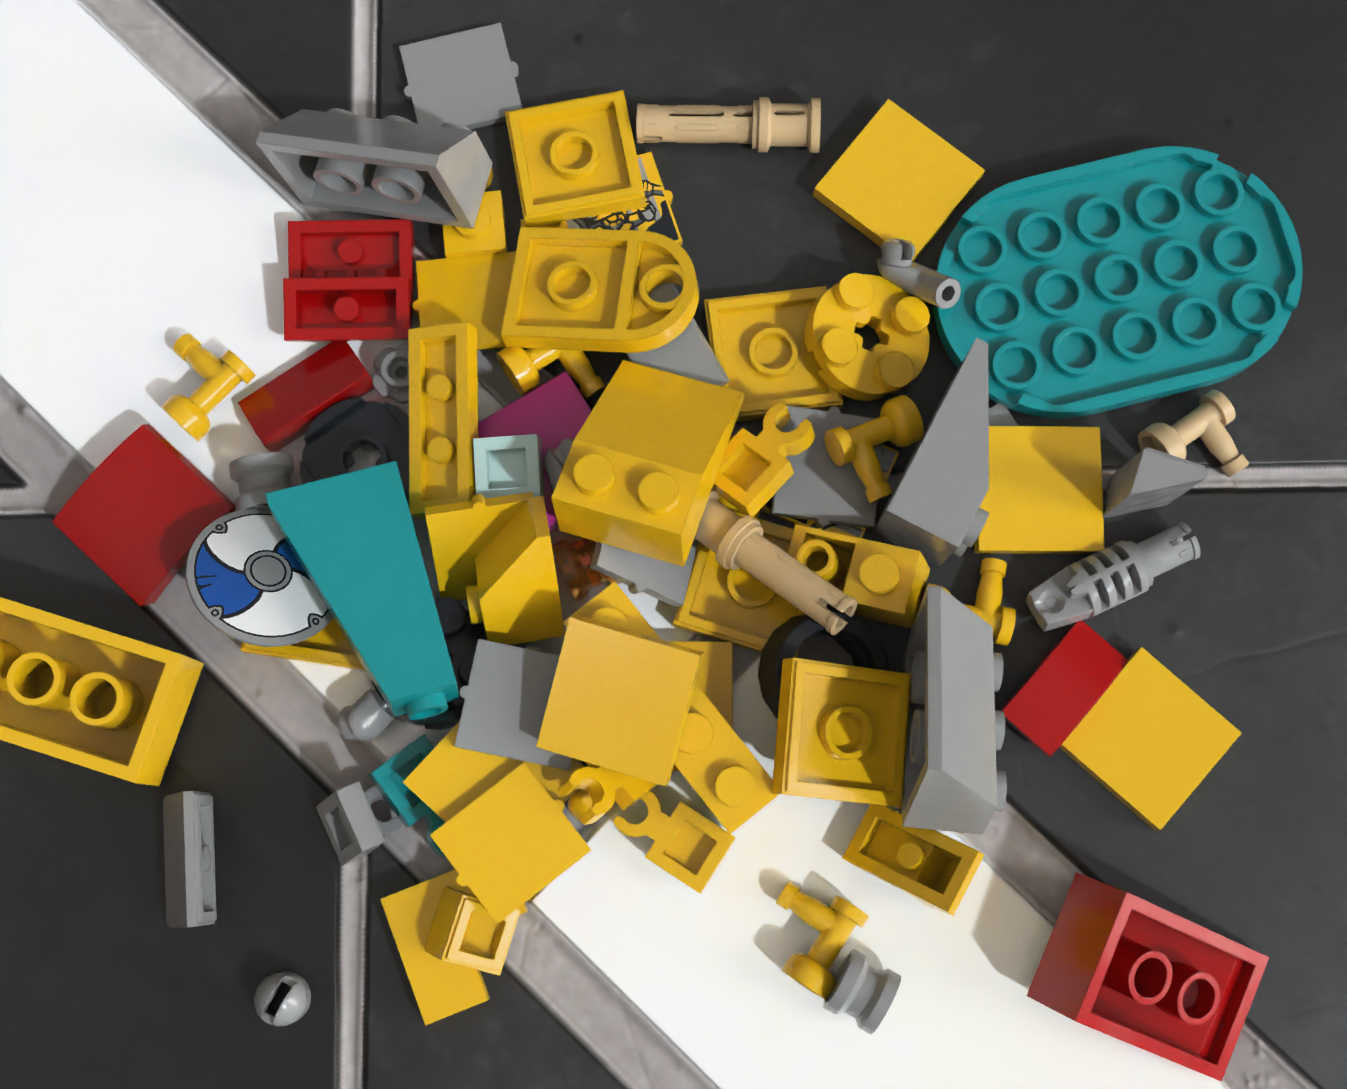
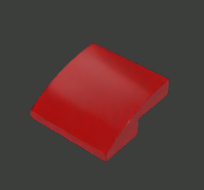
M407 219L288 221L289 278H283L284 341L408 340V329H412V304L414 301L415 239L413 221Z
M143 424L127 437L90 474L66 502L52 523L141 607L156 602L187 561L189 551L198 535L216 519L235 512V504L150 424Z

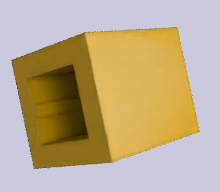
M795 524L787 554L848 596L857 599L858 604L853 616L912 629L930 573V567L921 551Z

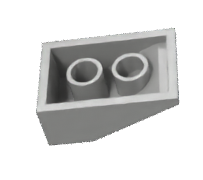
M978 338L975 339L955 372L924 432L922 440L918 443L872 533L897 546L921 551L926 561L938 567L952 554L961 557L968 546L972 547L989 516L988 511L980 508L989 490L988 343Z

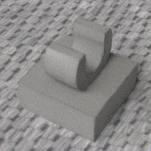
M358 781L334 791L316 806L341 866L360 859L386 842L385 838L395 832L403 824L399 817L392 818L386 822L378 821L375 818L371 804L383 797L376 786H372L364 792Z

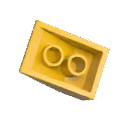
M623 360L575 437L551 499L559 530L684 567L742 406L744 393Z

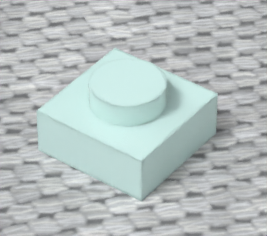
M538 434L473 438L476 494H481L485 498L532 492L533 497L544 496L542 440Z

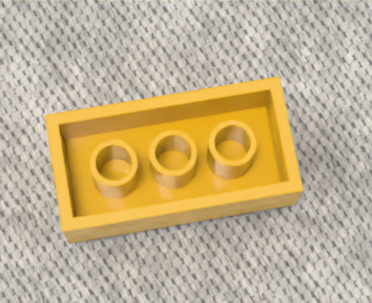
M0 597V740L133 783L160 786L204 663L170 650Z

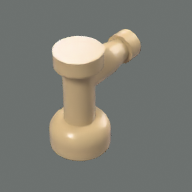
M1213 389L1203 395L1199 400L1200 406L1170 426L1161 422L1153 423L1138 434V443L1141 451L1149 447L1182 459H1186V446L1200 437L1208 450L1222 464L1220 467L1227 477L1238 473L1249 465L1243 453L1239 454L1232 437L1225 428L1227 424L1235 419V409L1230 400L1218 390Z

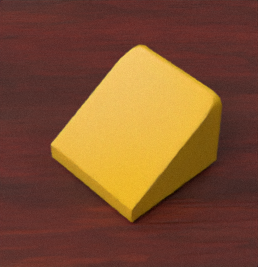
M445 887L425 943V952L441 961L500 975L521 910L516 909L504 920L496 924L475 895Z

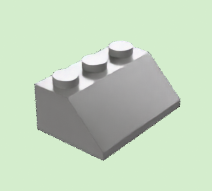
M332 108L327 112L301 109L259 131L256 144L304 205L474 229L493 164L476 131H472L463 125L444 123L439 127L416 124L406 118L395 115L386 116L384 119L361 117L339 108Z
M927 585L903 650V673L911 674L902 800V827L982 835L994 812L1003 811L1007 795L1006 772L996 770V750H1001L1005 736V714L1003 711L995 710L994 692L1000 690L1002 684L1003 655L1002 653L993 652V627L940 586Z

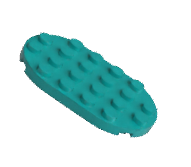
M1163 146L1148 148L1022 178L996 188L978 200L961 217L949 235L940 253L935 271L956 279L961 286V294L956 304L951 308L941 309L933 305L936 329L949 358L957 369L976 338L988 343L989 398L1009 409L1031 416L1054 419L1077 418L1213 385L1239 374L1269 351L1279 340V336L1284 330L1292 311L1297 308L1303 281V263L1301 248L1293 223L1276 195L1257 176L1251 173L1247 177L1233 167L1216 160L1219 156L1218 154L1192 147Z

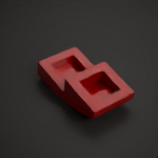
M1084 621L1075 622L1036 665L1038 668L1000 711L1004 712L1005 720L1045 756L1051 757L1098 702L1129 660Z

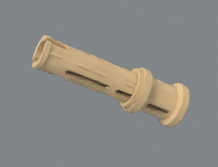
M759 97V100H753V105L738 106L637 104V143L752 144V149H758V152H768L770 146L807 147L809 153H819L821 98L811 97L808 104L771 103L769 97Z
M712 488L695 539L716 553L717 563L725 569L737 570L741 567L823 626L829 634L836 635L846 626L847 622L827 608V604L829 603L840 612H844L852 617L857 608V599L848 596L787 554L776 544L763 537L764 530L756 518L749 515L740 517L719 502V495Z

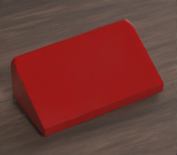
M333 341L237 403L263 446L269 452H277L304 435L313 420L328 407L346 399L360 398L373 390V379L347 341Z

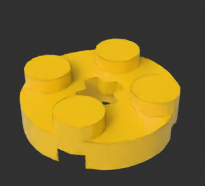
M851 273L823 293L813 304L805 324L804 339L808 354L813 351L815 360L822 368L818 374L833 390L846 397L861 401L881 399L885 395L899 391L922 371L930 346V336L927 328L930 314L928 307L921 299L910 296L908 292L883 277ZM865 325L873 328L879 337L880 344L874 345L870 351L862 347L863 337L855 333V327L863 328Z

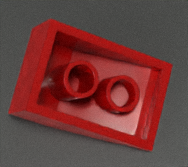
M1076 872L1026 996L1075 1022L1222 1082L1269 957L1133 894Z

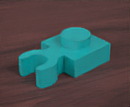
M423 734L370 772L368 776L405 827H410L421 818L424 819L427 823L426 838L430 848L439 856L445 857L430 834L446 822L403 783L410 773L434 749L432 743Z

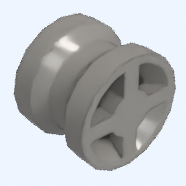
M265 452L243 456L230 462V478L238 483L240 494L234 502L235 511L250 508H269L265 493L291 487L289 476L295 469L292 455L284 452Z
M852 949L834 977V988L827 1000H824L822 1007L835 1015L843 1012L855 1018L858 1028L871 1035L886 1016L896 996L902 976L889 968L881 971L869 965L866 955Z

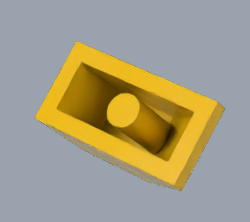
M544 496L530 497L476 556L477 585L466 586L471 624L484 623L488 641L514 645L565 636Z

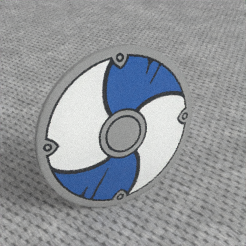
M250 508L226 514L209 524L195 539L186 563L187 588L200 614L223 634L243 643L256 646H286L314 636L333 619L328 608L277 528L269 508Z

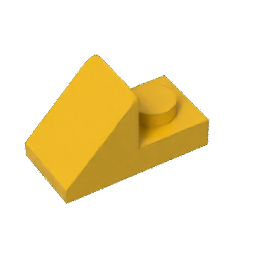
M870 804L842 859L906 892L924 905L954 916L984 854L936 830L902 827V814L885 806Z

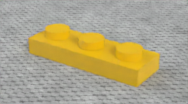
M468 321L408 329L409 510L412 516L420 520L426 519L425 507L471 501L473 496L476 495L473 438H479L477 328Z

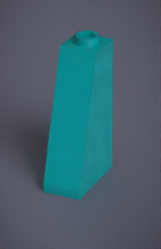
M396 461L265 493L277 528L394 717L408 713L410 720H420L445 712L448 709L447 702L459 699L458 687Z

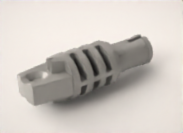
M1180 521L1171 528L1137 544L1130 540H1121L1110 547L1066 566L1031 590L1026 598V603L1043 631L1092 618L1148 591L1149 587L1153 585L1154 577L1188 561L1200 558L1201 550L1196 536H1193L1184 541L1183 536L1189 534L1192 529L1186 523Z

